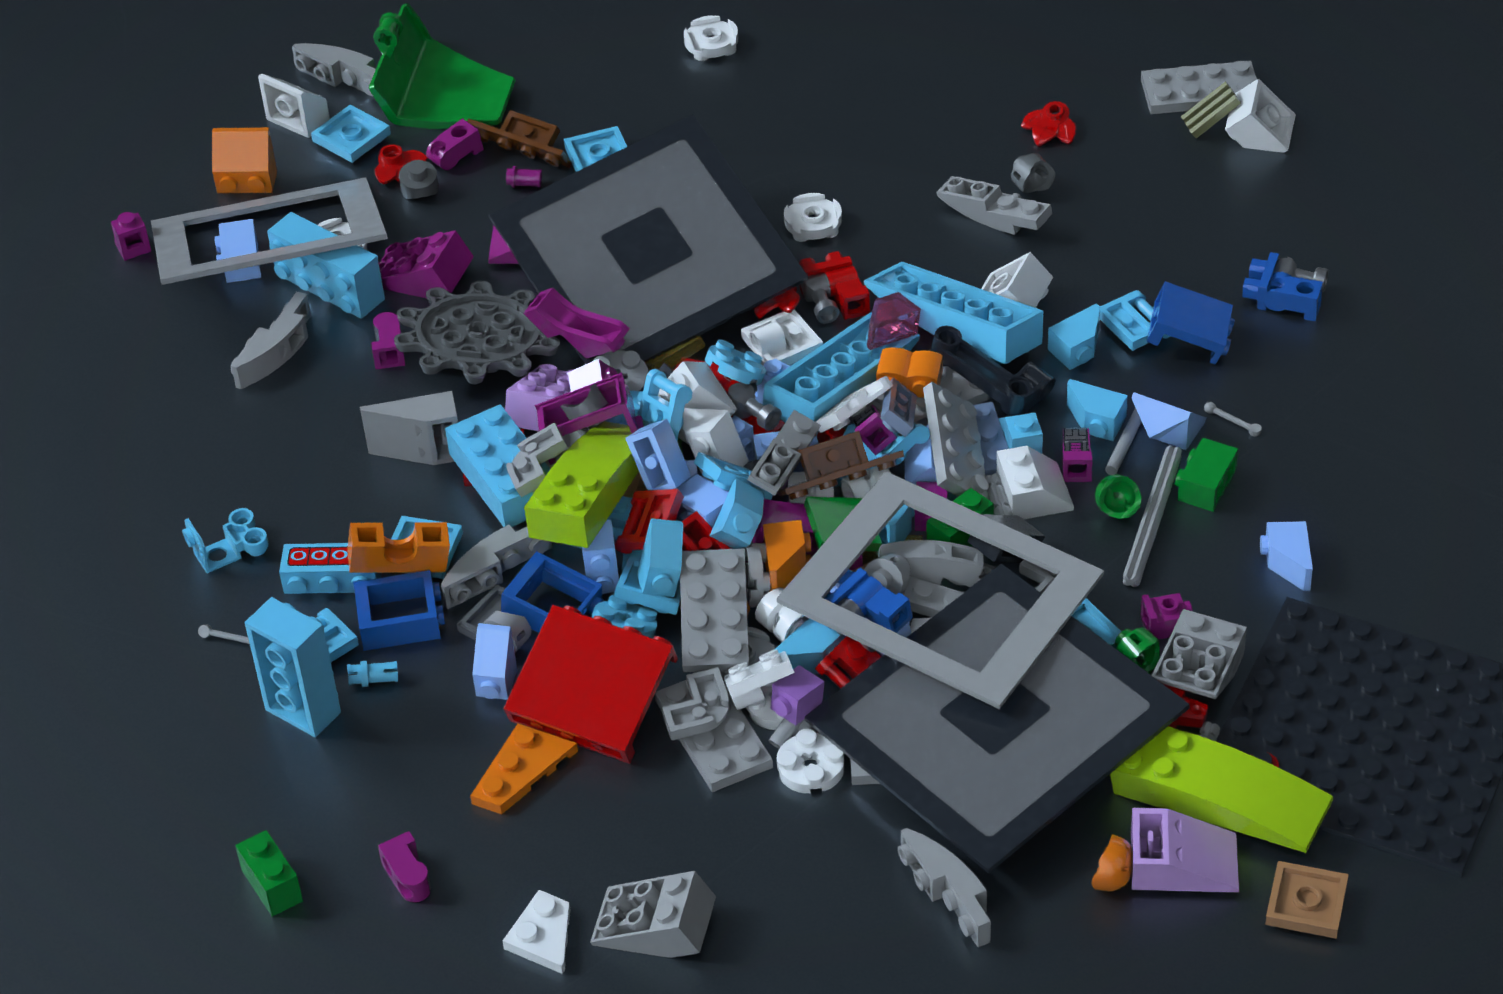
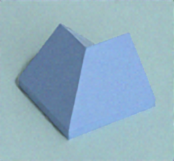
M1137 393L1132 395V401L1149 438L1187 450L1206 421L1204 416Z

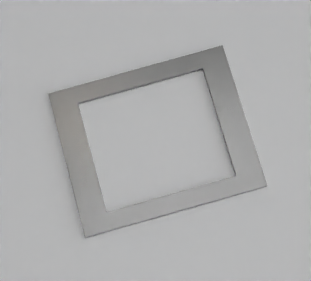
M366 177L151 220L161 285L388 239ZM337 195L340 197L351 230L349 234L191 265L184 226Z
M886 471L777 597V603L1000 709L1102 578L1104 570ZM903 505L909 506L1057 574L980 673L824 599Z

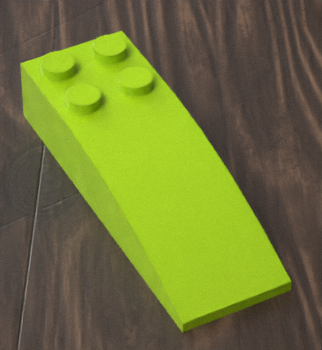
M604 421L577 439L562 454L524 506L529 538L589 548L639 472L625 439L632 434L628 425Z
M1166 727L1110 774L1113 792L1116 795L1155 807L1170 809L1210 824L1307 853L1333 802L1332 795L1266 761L1219 742L1172 727Z

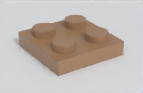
M1278 861L1265 925L1337 939L1349 874Z

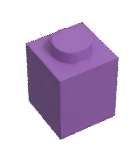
M800 665L793 669L795 673L781 678L772 684L770 709L794 725L804 720L806 715L823 702L825 681Z

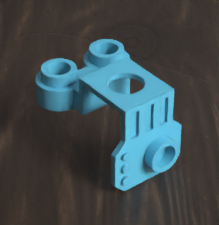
M240 508L231 512L228 518L229 523L222 525L225 539L206 547L189 518L184 520L186 529L182 530L184 539L189 547H193L194 554L206 573L242 559L241 551L245 550L251 556H260L265 553L269 544L267 534L262 528L255 527V519L251 510ZM221 549L227 553L226 557L220 561H212L208 558L209 554L214 550Z

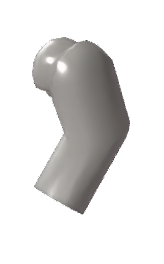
M784 718L768 741L774 747L780 749L783 743L792 736H796L800 730L811 729L816 732V729L808 724L805 719L794 725Z

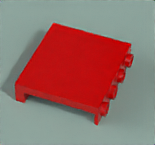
M552 605L503 709L510 722L519 723L577 743L578 746L630 764L635 754L632 743L669 662L676 663L678 657L672 643L665 638L654 636L652 639L642 635L640 631L633 627L624 626L620 628L614 626L609 620L601 616L591 618L582 615L574 607L566 605L562 608Z

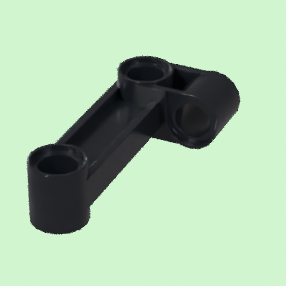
M946 325L937 328L930 351L943 355V366L950 367L999 402L1002 410L1009 416L1025 414L1039 401L1045 399L1055 385L1056 379L1033 362L1026 363L1017 374L1013 375L963 340L958 329Z

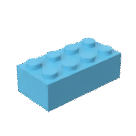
M293 212L287 214L267 230L270 250L338 236ZM358 245L273 262L274 271L281 279H286L299 286L302 290L309 291L320 297L323 301L330 302L340 307L346 313H351L361 319L385 300L378 256Z
M497 405L446 427L445 431L450 456L502 526L510 525L513 527L526 521L524 506L534 492L521 498L506 467V464L512 463L515 456L520 452L517 445L525 440L526 437L502 405ZM544 462L541 464V466L545 474L547 475L550 468L546 464V462Z
M271 597L245 621L265 710L316 738L341 713L338 692L333 676L334 672L324 634V626L317 618L308 617L297 611L291 604L282 603Z

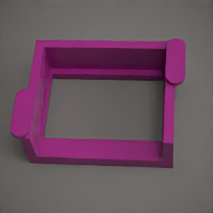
M622 373L535 405L539 431L555 423L562 436L620 414H624L631 433L644 427L642 416H635L633 398ZM596 384L608 404L597 411L569 421V418L560 406L565 403L569 405L582 403L590 392V386ZM556 458L548 460L550 465L556 463Z

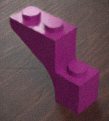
M554 288L540 292L523 313L547 338L560 334L586 359L597 355L600 356L610 351L612 353L616 352L625 343L623 337L630 330L620 320L578 308L566 300Z

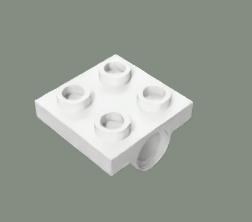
M795 309L791 313L783 311L741 329L742 339L754 353L763 358L764 362L777 359L787 365H791L823 345V341Z
M777 649L759 656L760 661L748 666L747 662L728 669L729 674L724 676L737 711L764 700L765 697L761 690L762 686L795 673L785 651L779 653Z

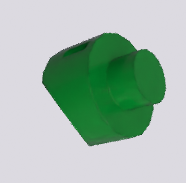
M1114 474L1105 477L1098 484L1095 492V499L1099 509L1111 517L1118 519L1129 518L1141 506L1142 498L1138 486L1132 479L1124 475Z
M1141 627L1135 630L1127 628L1116 637L1115 645L1119 652L1149 674L1155 669L1160 659L1159 640L1147 628ZM1138 658L1143 661L1142 666L1137 661Z

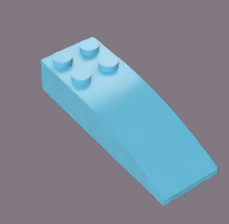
M900 262L864 280V285L871 292L912 323L935 335L937 328L941 326H952L960 331L963 340L990 359H993L996 363H1010L1013 359L1028 353L1033 348L1042 344L1043 310L905 262Z
M870 312L766 382L762 405L772 404L780 409L782 413L780 420L785 423L793 410L816 422L847 395L876 381L882 349L896 347L910 351L919 341L920 335Z

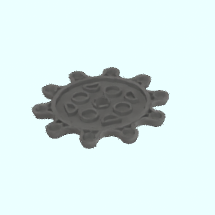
M486 281L473 282L469 292L460 295L451 294L444 288L435 287L426 292V298L430 304L429 307L423 309L404 307L397 311V318L400 324L413 328V330L396 335L394 337V344L400 352L425 353L419 361V365L425 374H436L446 368L460 369L463 371L466 380L471 384L481 383L486 373H495L499 369L507 370L515 376L523 377L531 369V361L527 358L528 356H552L557 353L560 347V341L557 338H547L523 314L535 299V294L530 290H518L509 296L496 295L492 291V285Z

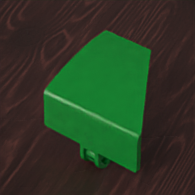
M409 3L401 6L398 15L390 12L381 16L379 20L380 27L374 32L373 39L382 55L369 85V91L391 123L399 126L428 129H448L462 118L465 121L472 119L490 126L501 123L516 81L514 77L481 65L434 40Z

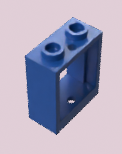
M536 551L502 592L501 612L524 616L531 629L539 633L548 612L526 601L541 582L581 601L582 604L578 607V610L582 615L592 617L594 607L604 601L601 599L602 584Z
M430 570L353 582L363 651L441 639L439 625H444L445 619L442 605L436 606V602L442 601L439 582L432 583ZM426 597L428 612L373 621L371 605Z

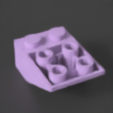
M542 364L506 390L505 411L519 428L539 431L535 405L571 392L568 372L572 370L562 371L557 370V367L554 365Z
M1132 808V890L1239 892L1237 838L1235 832L1170 809Z

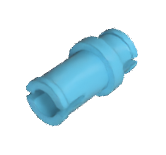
M360 661V664L357 665L347 664L349 686L352 684H362V687H369V683L398 682V672H391L397 671V661L367 664V661Z

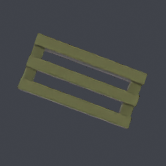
M1225 81L1183 114L1181 118L1190 129L1191 134L1198 138L1240 105L1241 102Z

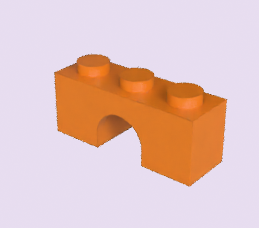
M416 522L413 533L401 540H392L385 537L383 523H350L347 546L349 573L420 572L430 570V572H446L450 549L447 522Z

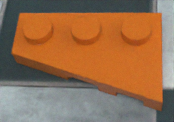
M517 723L470 795L472 805L502 815L529 793L531 785L543 775L548 777L557 770L556 765L565 757L570 759L578 752L577 743Z

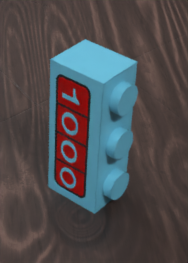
M348 543L284 544L279 570L284 594L355 593L353 582L381 578L382 573H349Z

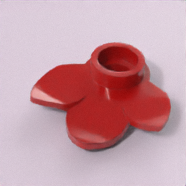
M1059 101L1050 102L1043 109L1028 113L1021 124L1022 128L1032 130L1033 140L1037 147L1044 145L1055 137L1061 142L1070 145L1076 134V125L1069 118V108L1066 104Z
M386 145L380 150L378 156L379 164L375 168V176L382 184H387L394 179L400 183L399 172L405 164L413 160L427 161L428 158L418 150L403 151L398 145Z
M797 287L753 308L757 318L761 319L776 307H779L784 312L791 313L800 301V296L796 293Z

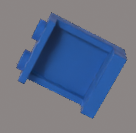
M1165 281L1154 302L1147 342L1158 346L1163 335L1166 334L1211 350L1210 363L1216 365L1221 355L1226 356L1231 344V339L1227 338V336L1230 335L1235 319L1231 318L1233 305Z

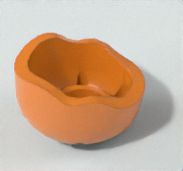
M1112 834L1108 846L1099 859L1097 872L1092 878V886L1095 890L1115 891L1125 886L1129 881L1132 873L1133 853L1131 845L1124 838Z

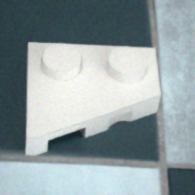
M887 375L847 395L816 422L821 425L820 433L830 428H833L834 431L840 430L850 423V416L855 417L867 408V404L890 389L893 385Z
M538 890L503 939L504 949L563 974L566 966L567 928L570 920L569 902Z

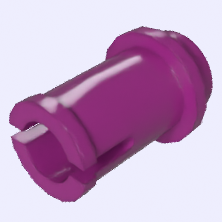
M517 166L507 168L506 185H511L512 188H516V186L541 188L542 170L517 169Z

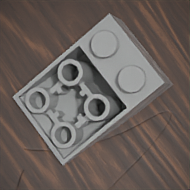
M452 391L360 407L369 454L429 465L455 462L449 454L445 431L446 427L458 423Z
M1183 609L1152 676L1162 684L1216 699L1235 676L1244 656L1247 627Z
M696 871L607 887L590 943L598 947L667 958L700 953L716 896Z

